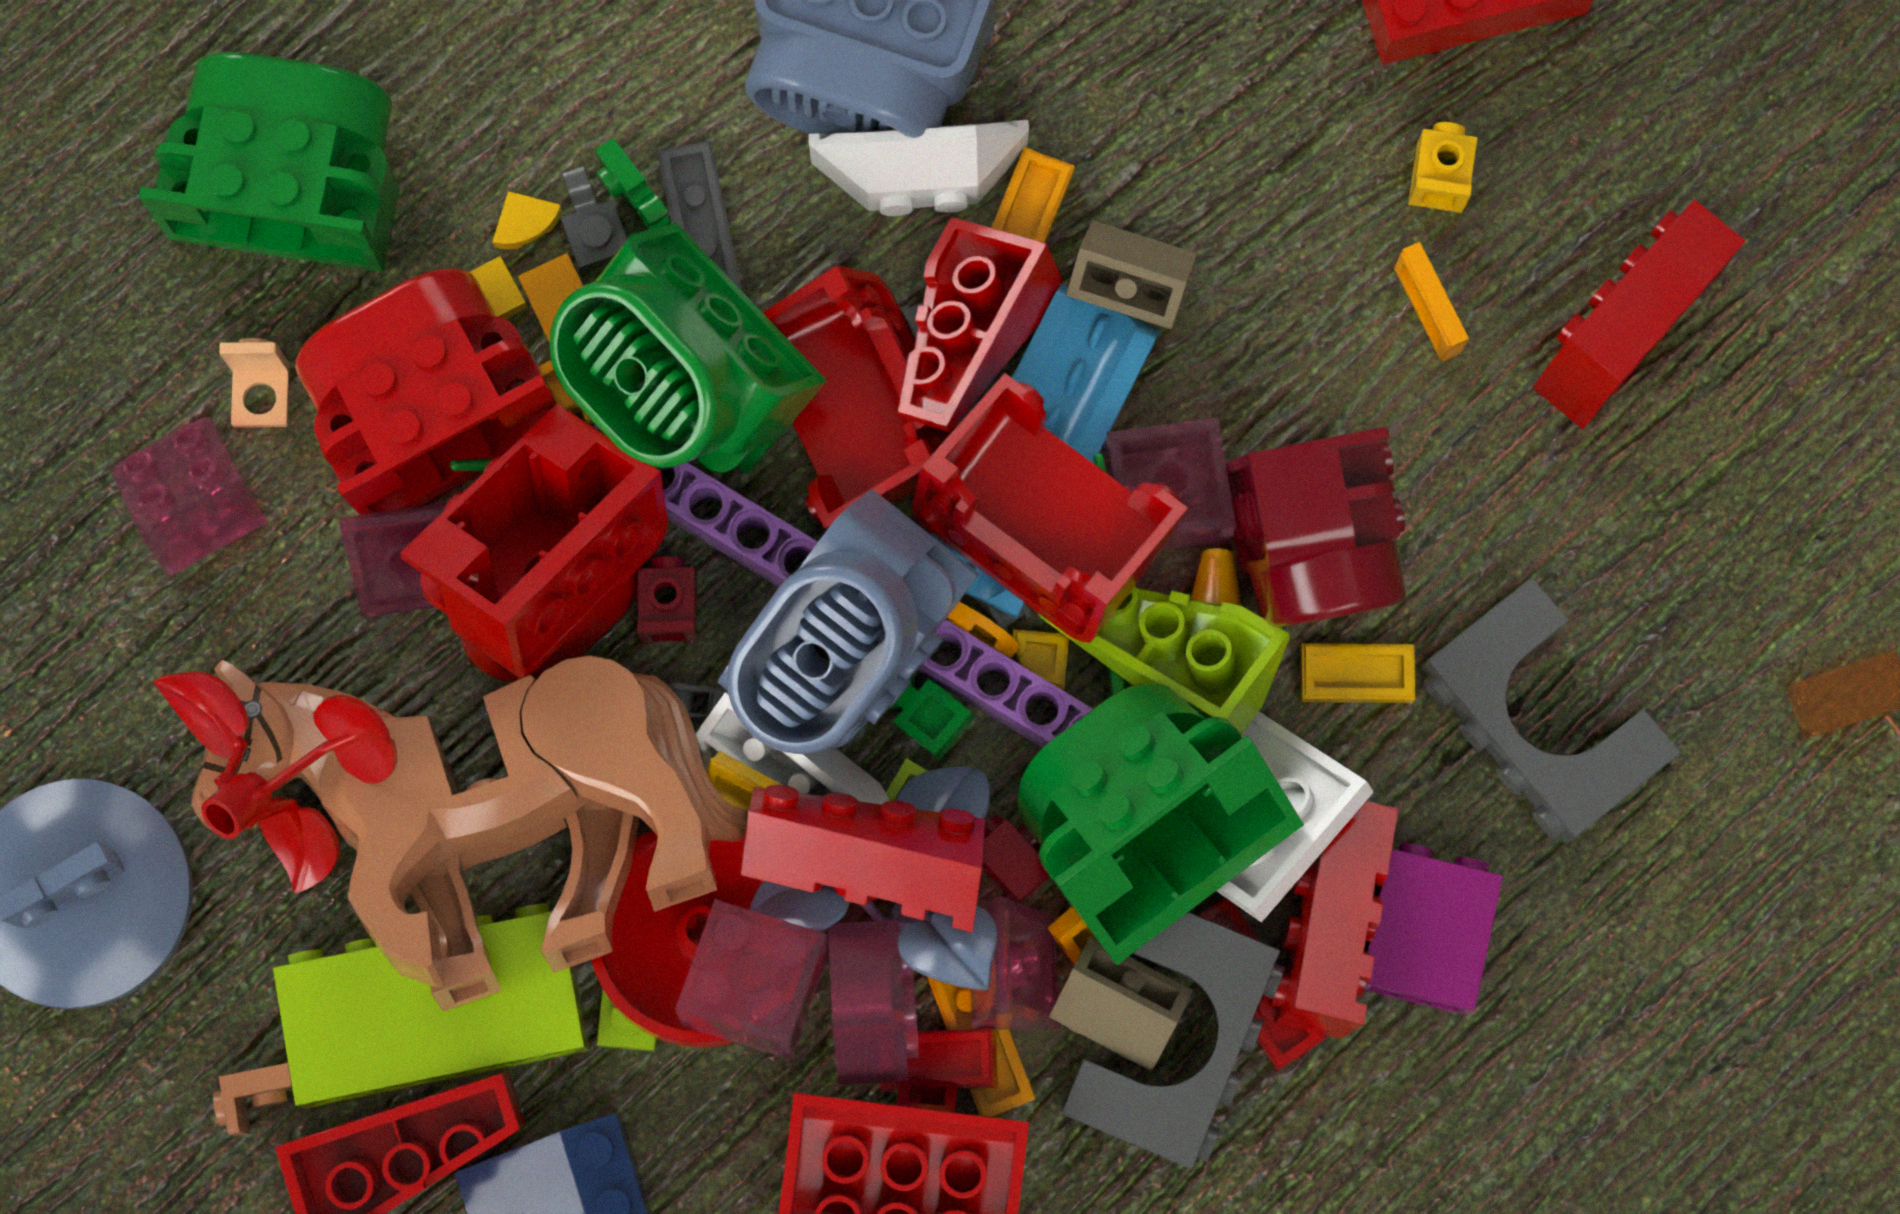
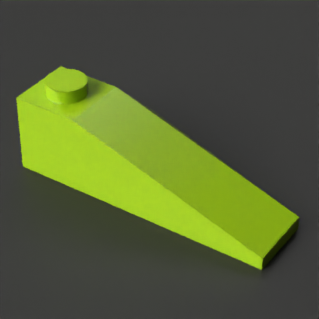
M1136 585L1091 642L1075 640L1038 613L1041 619L1133 686L1144 683L1164 684L1195 707L1206 719L1212 717L1226 718L1238 730L1240 735L1243 734L1262 708L1290 639L1288 632L1279 627L1269 625L1265 619L1243 606L1222 602V605L1219 606L1191 600L1189 594L1171 591L1170 595L1137 588Z

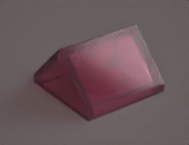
M448 502L340 517L339 525L362 618L435 607L423 595L420 584L421 572L402 560L400 552L444 511Z
M1005 897L991 898L980 907L989 912L995 920L998 931V943L992 962L988 990L970 988L972 1029H1060V1023L1049 1018L1058 999L1055 939L1047 929L1054 922V917Z

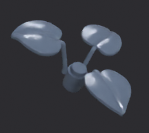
M965 766L941 768L914 777L902 788L897 801L910 803L920 810L941 812L944 809L956 808L968 811L974 817L985 818L990 804V787L986 775L977 768L972 769ZM764 881L752 900L750 911L752 917L765 919L779 928L792 932L811 933L828 929L837 923L846 914L849 902L844 901V897L838 895L834 887L824 884L820 890L812 893ZM869 901L866 906L861 905L877 923L880 934H891L897 957L911 969L947 984L988 990L992 962L998 943V931L995 920L985 909L976 905L973 932L952 928L953 916L936 912L933 914L932 911H927V917L924 920L901 915L902 905L896 903L889 917H885L872 901Z

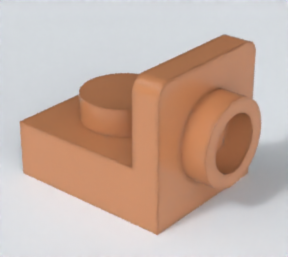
M284 1063L220 1076L221 1091L213 1093V1105L219 1126H227L229 1135L241 1136L250 1134L246 1099L252 1100L253 1108L287 1102L286 1091L293 1090L289 1064Z

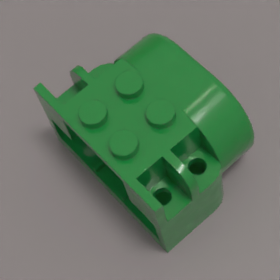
M217 52L206 55L195 66L185 115L179 117L171 125L166 142L157 145L155 159L160 165L156 188L140 187L138 197L169 240L384 272L399 198V184L384 154L392 112L391 98L381 86L370 79L334 66L245 52Z
M677 222L629 236L594 282L576 289L562 302L554 316L550 331L549 344L552 365L566 393L620 450L636 460L657 468L675 467L698 459L709 470L719 473L733 470L736 467H739L745 474L751 472L827 381Z
M1160 683L1139 684L1115 693L1052 739L1034 756L1021 778L1017 796L1021 819L1041 845L1039 859L1042 866L1116 966L1304 825L1253 741L1247 735L1242 738L1238 730L1226 718L1212 717L1206 719L1195 707L1174 690Z

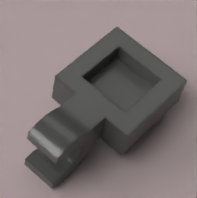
M580 167L563 173L576 212L561 217L580 273L608 264L627 238L613 199L597 205L584 167Z

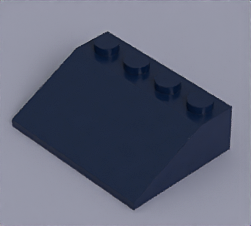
M616 1113L557 1132L455 1172L467 1214H652L622 1116Z

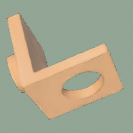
M245 338L239 340V343H220L219 354L233 372L232 426L287 427L290 363L275 342L261 338ZM256 385H267L275 391V405L267 413L253 414L245 407V396Z

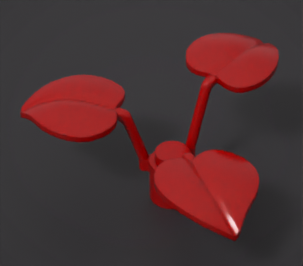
M201 671L167 674L156 679L153 682L200 743L212 753L223 758H230L224 771L214 779L215 784L220 789L205 800L201 807L202 816L209 828L223 838L234 839L245 829H250L259 822L266 841L288 873L294 893L305 891L327 877L337 865L341 852L340 842L334 828L319 811L309 807L299 808L294 799L272 797V792L323 755L333 750L340 765L359 780L373 784L386 780L395 771L397 766V749L395 741L390 737L386 724L375 710L363 701L351 696L335 695L325 699L317 706L313 719L315 725L327 741L318 745L267 782L261 775L254 772L235 775L247 749V743L240 735L248 729L249 717L239 697L223 680Z

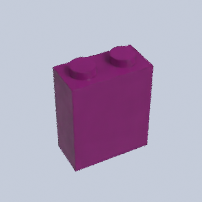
M1401 843L1399 850L1392 849L1388 876L1384 885H1376L1374 895L1382 897L1383 909L1380 925L1376 930L1373 940L1371 942L1365 941L1364 952L1370 953L1375 959L1372 978L1369 982H1366L1363 991L1467 1015L1475 1011L1503 875L1488 872L1489 864L1477 859L1456 857L1453 864L1432 859L1434 851L1429 848Z

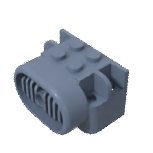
M754 0L758 32L761 40L745 80V91L749 99L761 111L775 120L807 134L875 132L876 130L892 131L895 129L907 137H920L924 134L926 128L941 127L948 106L956 104L963 98L970 82L975 78L978 60L984 43L990 44L993 37L995 0Z
M871 489L848 506L836 518L799 569L789 576L776 590L735 647L729 665L717 683L728 691L733 710L747 731L757 740L773 749L786 753L808 754L824 749L839 748L845 744L850 746L868 721L876 724L886 710L898 701L910 685L911 681L909 679L920 666H923L940 646L944 639L936 633L980 573ZM814 644L826 650L830 661L821 658L816 652Z

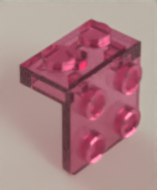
M203 417L190 424L183 425L167 437L141 451L130 454L126 459L117 463L112 470L113 477L140 536L168 576L177 573L268 522L261 507L239 475L217 428L208 417Z

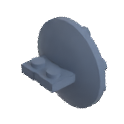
M71 779L48 783L20 795L0 810V985L21 998L40 1005L60 1009H85L102 1006L126 997L155 977L175 953L184 936L193 900V877L190 861L180 836L169 820L154 805L136 793L109 782L90 779Z

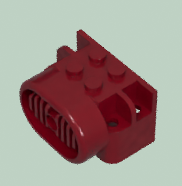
M1388 426L1249 453L1219 465L1238 563L1243 574L1250 573L1258 616L1265 619L1269 625L1284 627L1326 620L1393 606L1405 599L1406 589L1396 543L1400 532L1405 531V520L1399 498H1393L1392 492H1395L1393 480H1389V475L1394 473L1393 458L1388 442L1382 441L1390 438Z

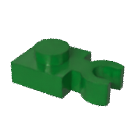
M613 137L595 149L601 168L595 172L596 177L612 199L615 200L621 195L631 209H635L648 229L671 224V220L667 216L669 215L668 210L650 190L645 178Z
M911 677L909 679L911 683L888 710L901 709L902 711L893 721L896 727L937 760H940L974 720L975 716L932 680L928 679L918 691Z

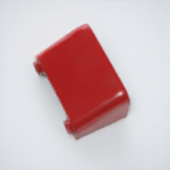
M836 265L762 312L827 380L792 422L818 475L808 484L809 495L806 496V505L813 518L822 524L824 529H828L848 506L871 489L891 504L914 494L921 466L958 426L956 424L950 432L900 416L898 408L908 356L910 352L914 351L916 340L894 295L878 275L872 272Z
M1004 373L921 466L912 509L920 523L933 535L1075 640L1091 642L1107 624L1181 524L1188 507L1181 503L1178 495L1170 487L1162 483H1140L1131 492L1044 427L1046 421V412L1043 408L1044 400L1039 392L1029 384L1018 383Z

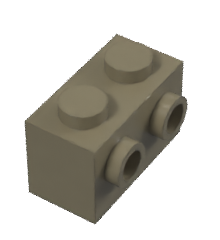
M1092 220L1080 246L1066 296L1172 329L1197 253Z
M1089 937L1049 1018L1065 1025L1071 1031L1082 1034L1109 1048L1121 1057L1152 1071L1178 1024L1193 990L1130 957H1127L1116 966L1096 939Z

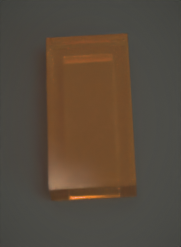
M1894 649L1788 685L1786 690L1805 739L1808 740L1900 709V660L1896 650Z

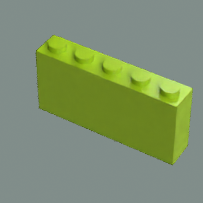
M536 904L516 909V919L496 923L493 922L492 915L477 916L480 935L489 953L491 969L502 990L447 1011L441 1010L431 994L430 985L400 975L391 966L372 938L346 943V953L323 957V951L318 949L288 955L289 964L273 967L295 1106L308 1109L590 1051L575 967L572 966L553 973L542 955L541 948L548 920L552 913L549 904Z

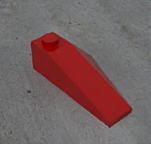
M954 217L950 218L926 261L923 276L926 281L923 304L918 305L915 319L918 331L914 351L910 352L908 356L898 408L902 418L947 432L953 429L1038 327L1063 281L1047 243Z

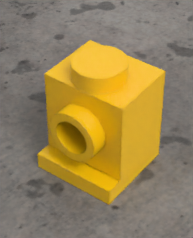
M1452 122L1436 123L1433 125L1432 130L1423 129L1416 146L1408 205L1462 213L1471 196V180L1478 137L1465 135V127ZM1438 157L1456 160V163L1444 165L1439 161Z

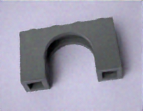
M1530 578L1431 657L1420 671L1426 677L1422 681L1423 686L1432 699L1441 707L1449 705L1463 721L1459 724V728L1467 741L1478 751H1482L1485 748L1499 764L1496 768V773L1503 784L1515 795H1519L1522 792L1536 810L1532 815L1539 827L1552 839H1556L1559 836L1566 845L1681 752L1644 709L1640 710L1600 744L1586 752L1575 755H1555L1541 751L1529 744L1517 732L1510 720L1506 706V689L1509 677L1516 665L1559 632L1569 621L1537 582Z
M1187 912L1135 951L1133 955L1181 974L1194 981L1205 991L1215 1008L1218 1019V1039L1215 1050L1208 1063L1195 1076L1182 1083L1163 1087L1140 1083L1095 1063L1083 1060L1062 1114L1191 1169L1196 1158L1208 1162L1220 1132L1219 1128L1210 1125L1218 1103L1230 1107L1242 1077L1241 1074L1232 1071L1239 1051L1242 1049L1249 1053L1252 1052L1264 1023L1263 1020L1254 1017L1262 995L1271 999L1274 998L1285 971V966L1275 963L1280 950Z

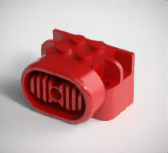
M457 268L438 269L412 277L335 318L320 328L305 342L297 355L295 364L296 372L318 412L315 417L314 431L325 460L332 466L340 482L336 486L341 496L374 531L483 472L453 471L450 468L451 461L494 458L497 455H503L551 408L559 404L535 358L517 329L510 321L495 314L477 279L468 271Z
M556 404L503 455L494 457L486 466L484 473L464 492L455 494L447 503L444 511L400 552L402 560L421 572L420 584L424 597L432 605L448 615L451 629L460 636L465 653L476 667L496 679L513 683L528 675L537 680L545 670L563 660L582 657L622 617L632 604L638 589V569L658 549L667 531L668 519L661 471L652 465L627 455L605 434L559 404Z

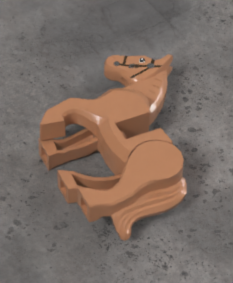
M583 656L563 660L545 670L537 680L528 675L483 696L508 776L499 780L493 778L479 780L468 786L466 791L461 793L458 792L448 759L427 716L396 718L388 712L359 699L375 710L386 724L390 737L395 741L398 758L395 771L382 782L374 784L365 783L349 774L340 765L333 750L283 784L285 785L295 778H302L321 801L323 808L328 812L335 824L339 835L357 851L348 893V899L356 915L377 947L400 975L431 986V994L442 1011L453 1009L502 990L491 969L489 953L480 935L478 918L473 901L465 885L463 871L479 863L510 855L541 842L567 828L564 818L570 829L572 843L570 872L561 897L549 917L541 948L542 955L553 973L613 951V919L632 866L640 818L658 837L646 885L654 912L717 890L716 877L709 856L711 840L738 842L744 839L746 836L748 812L745 809L729 804L714 788L703 766L698 739L684 703L667 684L656 676L631 673L614 660L595 656ZM221 660L214 668L219 678L239 697L249 717V727L240 735L246 741L247 749L235 775L254 772L261 775L267 782L318 745L327 741L315 725L313 714L318 705L325 699L335 695L357 698L337 690L309 684L258 683L240 669L224 660ZM205 748L203 762L192 794L191 806L203 826L210 829L202 816L201 807L205 800L220 789L215 784L214 779L224 771L230 758L220 757ZM409 894L412 895L421 911L420 913L409 914L406 912L404 903Z

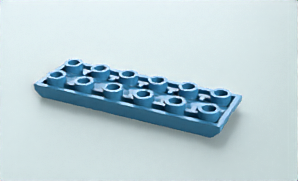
M1061 284L1012 378L1018 383L1029 384L1042 396L1044 400L1043 408L1046 412L1044 427L1093 463L1094 454L1101 452L1161 331L1128 315L1066 296L1068 287ZM931 534L941 544L980 573L965 594L1014 618L1019 616L1025 604L1022 600L935 535Z

